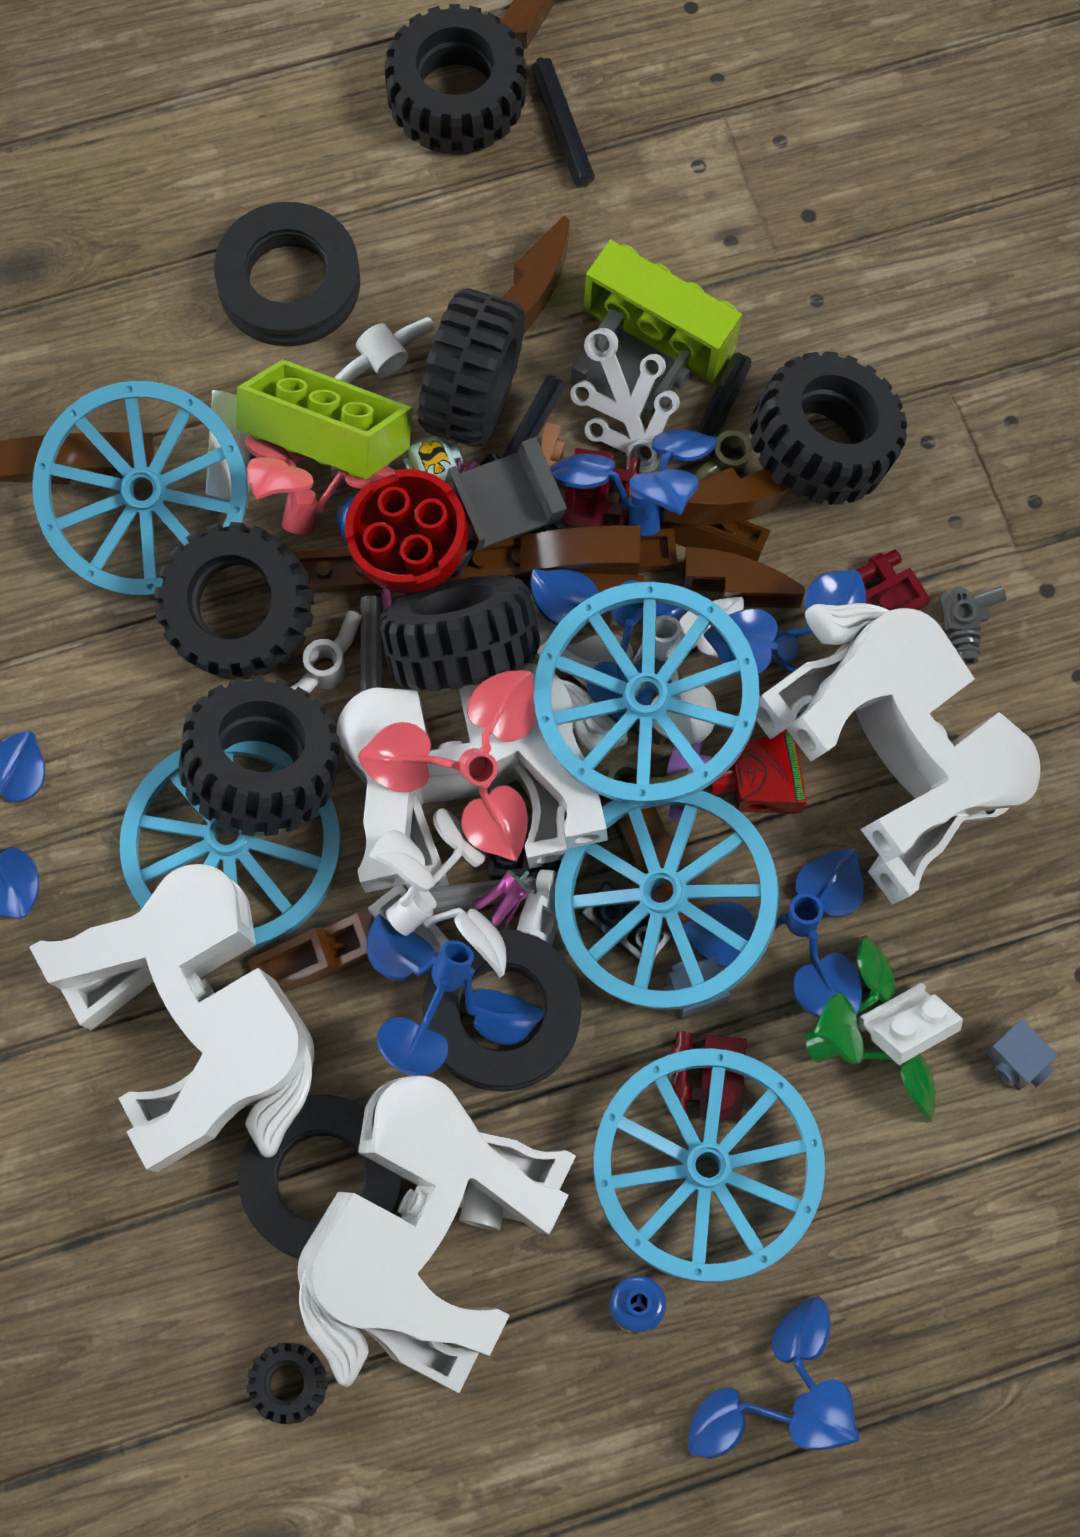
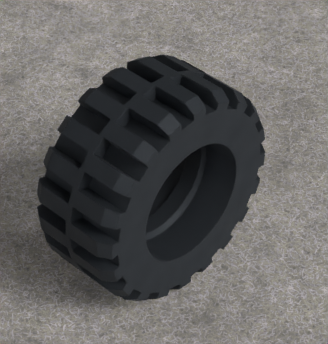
M449 4L447 9H440L439 6L429 8L428 14L424 16L418 13L409 19L408 27L404 24L395 33V40L389 43L386 51L385 80L389 108L392 110V117L397 126L403 127L404 134L411 140L415 141L419 138L421 146L433 150L434 146L441 148V153L452 154V150H462V154L474 152V147L481 146L482 149L494 145L495 137L499 140L503 139L510 132V125L517 124L526 98V59L524 58V49L521 42L515 38V32L505 23L501 26L499 17L490 12L487 15L482 14L481 8L471 5L469 9L460 8V4ZM451 64L471 66L481 71L488 78L486 83L477 90L462 95L440 93L424 82V79L431 72Z
M470 288L459 290L454 294V298L450 300L447 310L441 318L439 329L436 331L422 379L417 416L419 417L418 423L425 432L471 447L483 446L490 440L505 407L522 349L526 316L524 309L519 303Z
M829 351L824 352L822 356L818 352L803 354L802 358L800 356L794 357L786 361L785 365L779 367L753 410V417L750 420V432L753 435L751 442L754 452L760 453L758 460L764 470L769 469L773 474L771 476L772 480L779 486L783 483L790 488L789 493L796 497L804 495L809 497V502L822 504L826 500L829 505H841L846 500L848 503L861 500L864 495L871 494L878 487L905 446L907 420L905 412H900L903 406L898 394H892V385L886 378L881 380L875 374L877 370L870 365L864 367L857 363V358L849 355L842 358L838 357L837 352ZM804 413L820 414L835 421L848 434L852 444L838 443L822 436L810 425Z
M230 522L229 526L223 527L217 523L207 526L208 532L199 534L197 531L186 537L189 542L182 549L176 545L169 555L174 559L169 567L162 565L158 575L163 579L162 586L155 587V600L160 603V609L155 612L158 623L163 625L165 629L163 635L167 642L175 647L177 654L187 662L205 672L225 679H229V677L243 678V680L252 679V675L261 674L264 676L273 672V667L279 663L285 665L293 658L290 653L296 646L302 647L306 640L304 632L307 626H312L314 617L310 613L311 605L315 604L314 592L310 589L309 582L311 580L307 570L300 563V559L277 536H273L265 529L255 525L251 528L241 522ZM244 565L260 572L268 582L272 593L270 610L264 622L251 634L238 639L224 638L213 633L204 623L200 612L201 596L209 580L219 571L230 566Z
M473 576L462 580H450L426 591L409 593L406 597L395 600L391 606H387L379 620V629L392 678L406 689L411 687L415 691H422L424 689L441 691L448 688L453 690L471 684L478 685L498 673L522 668L524 663H529L533 660L541 644L530 590L518 578L514 579L511 576Z
M252 677V681L244 682L243 678L231 680L226 688L222 684L208 691V698L203 696L198 699L193 705L192 712L187 715L184 722L179 758V777L181 785L186 788V797L192 805L197 806L200 804L199 813L207 820L211 821L215 818L219 821V827L231 831L232 828L242 830V835L254 836V832H264L265 836L278 835L279 829L285 828L286 832H290L300 828L302 820L309 822L318 815L319 808L326 805L330 797L331 788H333L340 751V738L336 734L337 727L333 718L330 715L325 716L326 708L317 699L311 701L307 691L300 687H297L296 690L288 687V682L276 679V683L265 681V677ZM261 741L281 748L292 758L294 763L278 771L257 772L237 765L224 751L237 743Z

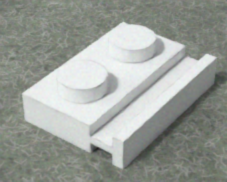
M922 983L860 1016L858 1028L862 1032L867 1030L871 1034V1040L898 1065L961 1031L963 1018L935 994L930 996L925 991L926 986Z

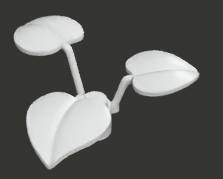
M742 597L712 601L728 615L744 610ZM688 611L682 616L680 621L669 615L656 617L655 658L666 662L698 616ZM613 634L619 644H621L622 637ZM702 634L692 649L697 647L702 655L717 658V653ZM598 635L575 644L567 645L563 652V657L592 669L602 662L617 664ZM643 637L642 644L634 658L633 649L630 643L628 644L626 655L632 664H637L642 659ZM677 670L671 677V682L679 680ZM573 676L579 683L587 687V681ZM705 686L672 697L673 699L717 710L714 696ZM659 695L653 699L651 704L657 701ZM667 711L668 716L689 744L703 741L711 733L715 725ZM653 721V728L659 734L668 738L659 724Z
M444 808L434 813L433 822L436 830L442 839L454 848V852L433 876L429 868L424 865L425 858L423 853L410 838L397 830H391L383 834L372 847L369 858L387 865L411 885L406 894L387 909L386 914L391 925L402 935L408 936L421 924H424L429 929L437 922L455 918V924L461 934L489 963L500 979L505 974L506 947L500 933L486 917L475 909H469L465 912L461 908L433 915V909L436 908L437 904L429 890L459 860L461 855L474 867L480 866L485 861L486 853L474 847L466 839L460 820Z

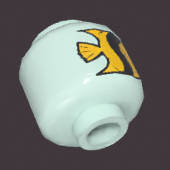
M436 435L411 445L407 451L408 458L403 459L406 469L426 471L444 481L448 468L458 466V457L461 458L462 464H464L455 442L448 445L444 438Z

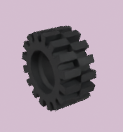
M277 1343L278 1345L269 1346L264 1349V1352L254 1359V1365L251 1370L249 1369L247 1375L249 1378L248 1385H246L247 1393L250 1395L252 1406L257 1409L262 1417L279 1424L290 1425L300 1423L309 1416L312 1417L317 1412L320 1404L322 1405L325 1400V1392L328 1389L326 1369L319 1357L310 1349L297 1343ZM284 1366L296 1367L304 1377L302 1393L291 1401L279 1400L271 1390L273 1374Z

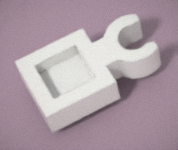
M541 869L536 878L537 892L536 894L530 893L527 896L524 908L520 914L517 930L532 936L535 935L552 946L558 929L555 913V885L557 878H555V871Z

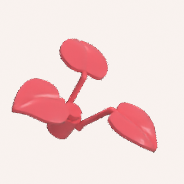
M252 435L248 436L245 442L247 450L257 457L250 460L247 467V478L253 494L259 500L276 493H289L281 525L286 531L294 534L306 535L312 532L316 513H324L326 503L343 480L350 486L362 489L369 482L372 485L384 477L395 474V470L387 465L368 479L356 478L351 476L349 472L339 471L318 501L315 498V492L310 490L314 482L313 477L306 470L297 468L296 460H309L310 457L300 453L289 452L284 447L266 440L255 439Z
M524 670L498 673L487 678L474 689L468 701L467 715L473 724L485 728L482 732V746L480 749L471 748L466 750L460 756L459 761L428 756L431 748L428 735L420 727L409 722H397L381 729L361 749L358 755L360 764L371 778L384 787L399 792L415 791L425 786L429 779L428 764H436L459 770L463 778L474 785L480 786L479 794L481 798L470 801L463 810L461 827L464 836L474 847L512 861L519 858L524 847L528 826L527 809L520 794L509 786H498L488 794L487 788L490 787V783L495 779L498 772L497 762L489 754L492 749L489 737L492 733L500 741L513 742L526 736L532 729L536 720L533 674Z

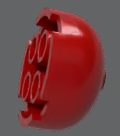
M401 469L395 470V474L384 477L372 485L370 482L367 483L358 492L346 516L345 537L357 566L373 583L394 592L417 593L436 587L449 578L457 569L467 548L468 523L460 500L452 487L444 480L426 471Z

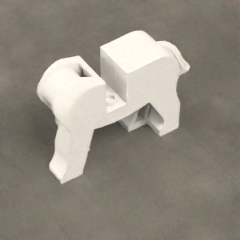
M866 603L838 606L815 604L805 611L807 624L822 644L841 645L833 656L806 662L759 697L756 721L770 740L787 729L810 762H812L837 744L846 720L853 711H856L865 734L883 763L900 784L915 798L861 829L879 854L868 872L893 905L910 897L919 890L920 880L926 867L944 851L961 823L993 819L1005 813L1009 808L1019 806L1033 797L1040 779L1039 755L1032 740L1000 712L966 731L953 742H950L944 727L936 722L930 713L975 678L940 625L929 615L910 608H899L890 611L883 607ZM798 713H802V714L796 719L797 714H798Z
M523 664L522 668L518 670L531 672L534 685L537 665ZM554 674L552 685L553 712L595 703L585 690L573 683L561 680ZM471 684L459 688L470 742L462 744L460 741L446 742L441 744L437 750H432L431 747L428 756L459 761L460 756L466 750L481 748L482 732L485 728L473 724L467 715L469 698L478 685ZM380 687L367 689L357 694L347 703L337 722L336 731L340 738V746L344 751L345 758L350 768L367 786L363 818L366 849L362 863L358 868L359 881L365 893L406 884L407 889L411 886L387 865L369 858L372 847L383 834L391 830H397L410 838L423 853L425 858L424 865L429 868L433 876L442 866L425 819L421 807L422 804L462 799L479 794L480 786L474 785L463 778L459 770L436 764H428L429 779L425 786L410 792H399L386 788L371 778L363 769L358 759L359 752L381 729L390 724L409 722L420 727L429 737L426 717L418 691ZM608 715L557 725L568 747L583 761L585 757L581 753L576 739L582 746L592 751L613 728L616 722ZM537 717L530 732L519 740L503 742L494 737L492 733L490 734L489 743L492 749L489 754L495 758L498 772L495 779L490 783V787L487 788V792L517 780L532 804V824L524 846L530 869L541 867L545 863L562 861L565 852H568L570 848L608 840L599 794L583 786L561 767L544 740ZM627 733L620 739V741L612 749L618 748L627 743ZM446 874L432 888L450 886Z
M193 864L174 870L162 880L141 911L129 918L91 927L67 940L54 942L40 940L29 947L47 982L61 989L80 1026L93 1030L154 982L175 1022L188 1039L202 1052V1056L194 1070L176 1084L155 1091L128 1092L118 1098L133 1125V1128L126 1132L146 1170L154 1172L161 1171L213 1140L236 1113L244 1107L251 1105L254 1106L247 1116L245 1126L260 1154L266 1158L274 1156L287 1129L302 1109L312 1080V1066L315 1055L313 1039L275 979L257 968L214 993L205 978L203 980L200 979L256 945L250 904L246 894L225 873L209 865Z
M408 1076L385 1083L370 1097L365 1107L358 1153L413 1182L417 1187L415 1191L410 1189L404 1196L398 1209V1213L402 1214L401 1218L355 1193L338 1192L300 1255L298 1262L299 1305L309 1336L328 1360L333 1374L341 1386L349 1387L353 1384L369 1353L366 1339L358 1329L360 1328L371 1335L385 1349L391 1359L452 1391L460 1393L478 1354L491 1355L510 1315L492 1307L463 1308L451 1305L436 1296L421 1280L418 1272L433 1255L447 1233L460 1206L468 1182L535 1232L549 1235L569 1196L562 1192L560 1188L576 1156L566 1150L538 1151L517 1140L480 1133L454 1093L445 1084L428 1076ZM444 1343H455V1344H454V1345H446V1344H444Z

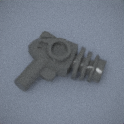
M1002 586L974 596L967 589L957 587L951 590L950 593L942 594L939 597V602L944 612L945 633L948 634V639L965 665H972L979 661L978 654L980 649L978 647L981 639V632H979L981 631V622L989 619V606L1006 601V593Z

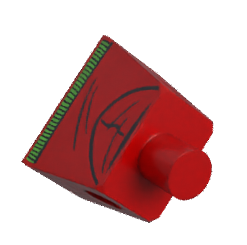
M787 730L782 731L771 740L768 736L749 741L735 763L719 779L709 785L712 795L734 792L736 808L740 812L797 814L803 812L807 803L796 741Z

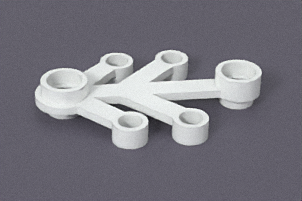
M596 329L586 337L584 348L591 359L601 361L615 400L596 392L595 386L589 381H580L575 384L571 389L570 396L572 401L579 406L588 405L625 423L629 436L610 429L609 422L603 417H594L588 421L584 429L585 435L593 442L602 441L625 452L626 457L641 459L639 472L647 473L654 471L660 466L663 454L657 453L652 449V440L663 432L669 416L678 409L680 404L679 397L670 390L663 391L657 395L654 400L656 411L646 432L640 415L655 379L665 371V361L658 354H650L645 357L640 363L641 373L631 395L615 354L618 349L617 336L610 329ZM599 337L608 339V350H602L599 347ZM648 360L657 362L659 367L657 373H651L648 370ZM579 387H585L588 390L589 397L587 400L579 397ZM662 397H669L672 400V409L667 410L662 407ZM593 423H598L602 426L603 434L601 436L593 433ZM641 446L650 448L652 452L651 458L646 459L640 454Z

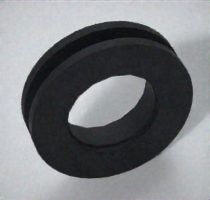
M277 202L251 210L228 228L216 250L214 276L222 307L229 319L239 330L262 343L290 347L318 341L339 328L347 320L356 305L360 291V271L353 239L346 228L335 217L315 206L298 202ZM285 246L305 248L318 255L326 267L324 281L317 291L303 300L289 303L270 301L255 291L249 279L252 267L261 256L272 249Z
M497 929L506 947L505 970L524 975L536 985L543 997L545 1016L539 1031L531 1041L517 1049L497 1051L482 1047L468 1036L460 1022L459 1006L465 991L464 983L454 991H444L427 1030L439 1033L447 1040L448 1055L443 1066L450 1073L474 1087L489 1091L506 1092L524 1089L539 1083L554 1073L565 1061L574 1046L579 1031L581 994L570 965L553 946L535 935L522 933L520 930ZM465 938L460 940V942L469 946L474 954V959L470 968L475 970L472 982L483 974L494 971L489 963ZM431 973L424 989L423 1018L437 989Z
M307 1096L302 1109L287 1129L274 1156L269 1158L262 1156L252 1137L250 1136L247 1140L238 1171L239 1194L243 1208L250 1222L261 1236L286 1255L299 1259L302 1250L320 1221H308L296 1216L284 1205L278 1190V1175L285 1155L297 1143L313 1136H333L347 1142L358 1153L365 1112L364 1106L339 1096ZM359 1154L364 1165V1187L360 1196L395 1215L402 1194L403 1177Z

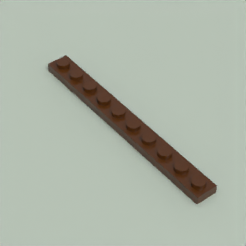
M674 528L660 529L654 535L641 536L638 573L677 570ZM512 538L474 552L460 577L451 575L441 584L455 579L462 580L473 576L486 577L488 575H498L499 577L511 576L519 580H531V576H519L521 538ZM349 548L294 552L308 572L311 580L309 582L310 589L314 593L383 589L362 573L353 559Z

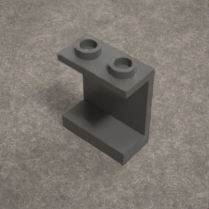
M611 309L598 329H610L617 336L618 349L615 354L631 395L641 373L640 363L645 357L650 354H658L664 359L666 364L664 373L655 379L640 415L643 426L647 428L656 411L654 400L657 395L667 390L674 391L675 388L681 390L691 374V369L688 368L690 352L683 349L678 358L674 360L623 331L624 315ZM599 337L598 345L602 350H608L609 341L605 337ZM584 348L571 367L570 384L574 386L580 381H589L595 386L596 392L615 400L601 361L591 359ZM648 360V370L651 373H657L659 369L657 362ZM585 387L578 388L579 390L589 395V392ZM662 397V407L668 410L672 400L669 397Z
M536 437L521 442L517 453L459 473L456 466L448 468L445 482L452 487L462 504L468 523V542H471L474 552L560 521L567 510Z

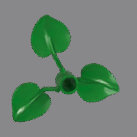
M867 935L862 936V939L859 941L857 962L861 976L871 991L869 997L861 1002L856 1015L876 1003L879 998L883 1003L893 999L896 990L894 974L888 959ZM837 993L830 997L822 1011L817 1027L806 1032L807 1049L812 1059L817 1063L838 1056L850 1064L860 1063L862 1059H893L885 1052L864 1051L863 1040L856 1025L854 1009L850 1001L842 993ZM918 1054L902 1063L900 1072L908 1094L926 1118V1123L932 1122L935 1110V1084L927 1062L921 1054Z

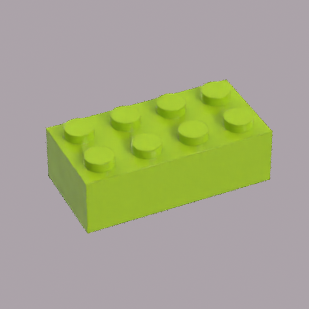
M611 239L586 273L584 312L601 322L611 309L624 315L623 331L674 360L678 358L683 349L690 352L688 368L691 369V373L713 384L736 349L743 314L734 305L725 300H717L705 293L698 284L690 281L685 282L673 275L664 265L652 263L639 256L632 247L625 244L620 245Z
M284 359L237 387L236 429L252 435L255 439L266 440L284 447L289 452L300 453L315 459L322 465H331L349 472L353 477L368 479L410 448L412 407Z

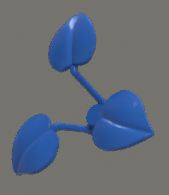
M683 429L669 430L655 436L652 440V449L657 453L663 454L658 473H643L632 477L630 489L633 492L630 498L627 497L618 473L612 471L615 468V462L608 457L597 454H577L558 461L550 467V470L557 483L574 488H595L611 480L621 499V509L628 510L629 526H641V536H650L660 531V506L681 515L687 502L698 489V478L695 475L683 470L667 469L668 462L673 457L684 462L705 457L716 447L717 437Z
M533 569L530 584L534 603L540 613L556 626L575 607L598 593L594 582L590 578L575 571ZM629 580V581L623 582L621 585H623V584H629V583H636V582H638V581ZM696 592V593H698V594H700V595H702V596H704V597L707 598V595H706V594ZM643 603L628 604L611 610L615 622L624 626L620 645L625 653L627 652L633 626L640 620L643 626ZM656 603V617L669 615L680 621L682 616L688 612L677 606ZM602 662L593 668L626 683L628 682L619 666L615 663ZM633 664L638 673H642V665ZM587 682L588 693L595 703L623 697ZM646 689L641 691L637 695L636 701L642 705H649L653 690ZM627 710L612 713L611 715L620 720Z
M855 569L832 571L816 578L806 591L805 611L815 604L838 606L866 603L865 586L859 572ZM744 609L729 614L749 643L755 658L758 674L767 668L770 661L780 663L781 668L790 673L797 670L791 663L799 651L797 638L813 633L809 626L800 629L791 628L788 632L777 630L776 620L764 610ZM712 626L707 629L703 635L713 647L721 662L724 664L735 660L733 652L723 637ZM798 713L797 716H796V719H797L802 713ZM848 719L846 720L844 726L842 727L841 732L843 731V729H844V727H845V725H846Z
M31 731L14 734L0 742V797L3 795L11 802L26 801L40 790L46 775L45 762L37 738ZM11 847L0 854V916L21 919L27 916L37 899L39 874L35 862L26 852Z
M844 849L817 857L800 870L795 881L797 896L792 900L788 913L779 914L775 929H777L782 924H786L792 934L809 939L812 964L804 965L796 972L793 981V993L799 1005L806 1012L817 1017L821 1016L826 1003L834 994L842 993L850 1001L855 1015L858 1013L862 999L861 980L854 964L840 953H830L820 961L817 953L818 933L816 930L823 913L833 918L850 915L857 910L863 899L864 882L859 867L857 850ZM721 902L703 910V912L746 941L750 940L755 929V920L749 910L735 902ZM693 920L685 923L684 930L690 944L704 959L716 957L718 965L727 968L741 953Z
M380 914L374 919L367 937V954L372 966L382 975L396 981H404L411 977L413 973L417 977L422 978L431 971L433 982L437 987L420 1026L407 1018H393L384 1022L377 1034L378 1049L393 1068H397L400 1072L407 1075L425 1076L437 1071L444 1064L448 1055L447 1040L441 1034L427 1029L444 991H454L456 988L461 987L463 983L466 1012L469 1015L475 1016V1029L482 1036L500 1044L518 1043L526 1038L545 1015L544 1010L514 996L490 989H480L473 992L472 977L475 970L470 968L473 962L474 954L466 944L455 940L447 941L442 945L440 952H435L430 943L414 932L408 936L402 935Z
M820 1296L812 1297L793 1308L779 1322L773 1335L772 1347L775 1357L783 1363L794 1361L795 1369L810 1390V1393H803L795 1400L793 1405L794 1416L749 1402L741 1404L740 1393L734 1388L717 1390L701 1403L692 1419L688 1434V1450L692 1457L699 1456L710 1459L730 1452L743 1436L746 1426L744 1413L747 1412L790 1424L789 1433L792 1441L800 1448L807 1450L833 1449L860 1440L854 1418L853 1399L849 1388L841 1381L833 1379L816 1385L804 1367V1360H814L822 1354L829 1339L831 1323L829 1309L825 1300Z

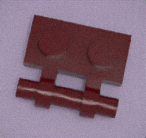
M575 448L574 455L597 454L608 457L613 461L615 460L614 453ZM626 457L624 470L616 468L612 470L618 473L628 498L632 497L633 492L630 489V480L632 477L640 474L641 459L637 457ZM608 480L604 485L590 489L568 486L565 502L567 510L562 518L567 522L568 527L603 526L604 517L615 519L614 525L629 526L628 510L621 509L620 497L618 503L607 502L610 483L614 484L611 480Z
M896 549L884 555L879 552L868 559L869 563L856 569L863 583L874 577L882 581V583L869 590L865 588L866 604L880 606L891 611L899 608L920 610L930 603L931 598L911 568L898 574L892 568L902 563L901 555Z
M677 1031L675 1047L671 1048L670 1054L692 1050L693 1033ZM706 1034L703 1049H721L746 1055L747 1039ZM702 1068L700 1088L689 1086L690 1070L674 1073L671 1086L685 1113L687 1102L699 1103L697 1120H706L712 1068ZM725 1070L719 1122L738 1124L741 1120L743 1075Z

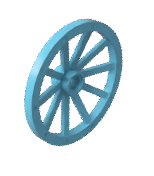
M127 381L107 385L84 395L71 404L56 419L44 437L37 454L33 473V500L37 519L45 538L57 556L71 570L87 581L107 590L131 595H154L155 587H161L163 579L161 577L157 578L152 512L155 511L185 546L189 543L186 537L190 533L163 502L169 501L225 513L227 518L223 527L229 526L230 522L243 523L248 502V479L238 443L223 420L211 408L193 395L173 386L150 381ZM138 398L161 400L180 407L149 467H147ZM125 400L134 460L133 469L85 417L103 406ZM191 414H193L211 431L221 447L161 475L160 473ZM75 426L83 432L123 476L122 479L55 464L63 442ZM224 459L227 460L231 480L230 502L167 489V486ZM52 475L119 490L120 493L56 519L52 504L51 479ZM148 479L153 485V493L147 500L139 501L134 495V487L138 481ZM126 505V508L91 563L72 547L62 532L63 529ZM139 512L144 579L124 578L103 571L102 568Z
M636 582L623 584L604 590L586 599L570 611L554 629L543 648L536 669L534 681L535 713L541 733L554 758L571 777L586 788L607 798L625 803L659 804L671 802L695 794L711 785L735 763L743 752L754 729L758 714L759 677L757 665L749 643L740 628L724 610L708 598L692 590L668 583ZM643 603L642 673H638L601 617V614L624 605ZM656 603L677 606L697 615L696 621L660 671L655 674ZM589 622L627 678V683L561 656L572 638ZM711 625L726 641L733 652L735 660L668 684V681L707 627ZM556 669L623 697L553 712L552 685ZM741 674L743 695L739 716L672 698L732 675ZM651 689L657 692L659 697L651 705H642L636 701L637 695L643 690ZM627 710L583 761L568 747L557 725ZM667 711L733 729V732L721 750L709 762L704 764L668 716ZM640 720L637 783L632 784L614 780L595 771L596 766L636 721ZM653 721L659 724L693 770L691 774L665 783L650 784Z
M261 741L237 743L224 751L233 762L234 756L255 758L275 765L270 772L282 770L294 763L292 758L281 748ZM180 750L174 752L154 767L143 779L134 792L123 818L120 834V859L126 883L134 899L142 909L152 896L146 885L147 882L209 853L203 865L217 868L220 862L223 861L224 873L237 885L236 861H240L282 913L275 920L253 928L256 945L250 949L268 945L287 936L307 921L318 909L327 896L338 869L341 835L337 812L331 796L326 805L319 808L318 815L315 816H321L323 825L322 857L253 836L242 835V830L236 828L231 830L239 833L237 840L230 845H223L218 842V839L227 830L219 827V821L215 818L209 821L202 816L208 824L201 825L146 815L152 801L169 781L188 800L185 795L186 788L181 785L179 777ZM200 804L197 806L192 805L199 813ZM141 828L204 839L141 870L138 849ZM254 832V835H258L264 832ZM249 850L317 870L310 887L294 906L281 893L249 853Z
M701 790L685 798L666 803L634 804L613 800L603 806L602 810L607 829L625 816H630L649 873L641 872L596 843L570 848L568 852H565L555 885V913L562 940L570 956L582 972L601 989L624 1002L639 1007L661 1010L684 1009L706 1003L725 994L739 984L758 964L771 941L777 923L780 896L778 877L772 856L762 836L754 825L734 806L715 795ZM663 805L685 806L664 868H661L641 810ZM698 809L714 815L735 831L734 834L677 873ZM744 843H746L754 857L760 878V884L687 885L691 880ZM587 853L639 885V888L574 895L577 876ZM662 884L672 885L673 895L668 901L663 903L654 901V891L658 886ZM761 898L759 916L750 940L746 941L688 902V899ZM640 902L638 906L591 949L588 950L577 927L574 909ZM680 912L741 952L725 970L707 981L703 978L678 915ZM650 914L633 986L609 974L597 961ZM664 918L667 920L692 987L671 991L648 989Z
M713 1048L692 1049L673 1053L650 1063L634 1074L619 1089L606 1109L598 1129L594 1145L593 1176L598 1200L608 1223L622 1243L634 1255L660 1272L679 1279L702 1283H721L745 1278L766 1269L788 1253L802 1238L810 1226L821 1200L825 1177V1157L821 1135L809 1107L796 1089L782 1075L764 1063L741 1053ZM712 1068L703 1142H700L667 1076L684 1070ZM725 1070L750 1078L766 1088L767 1091L720 1144H717ZM655 1083L689 1150L623 1117L631 1103L650 1085ZM778 1099L793 1119L801 1140L729 1155L728 1153ZM618 1129L681 1162L682 1165L612 1176L611 1151L616 1130ZM804 1153L806 1175L801 1200L735 1173L732 1169ZM701 1157L712 1158L718 1166L717 1175L711 1178L701 1176L696 1170V1160ZM684 1178L686 1181L649 1221L637 1231L622 1210L615 1189ZM725 1184L778 1205L795 1214L779 1237L764 1248ZM697 1190L691 1262L662 1251L648 1240L693 1191ZM711 1192H714L752 1255L733 1262L705 1264Z

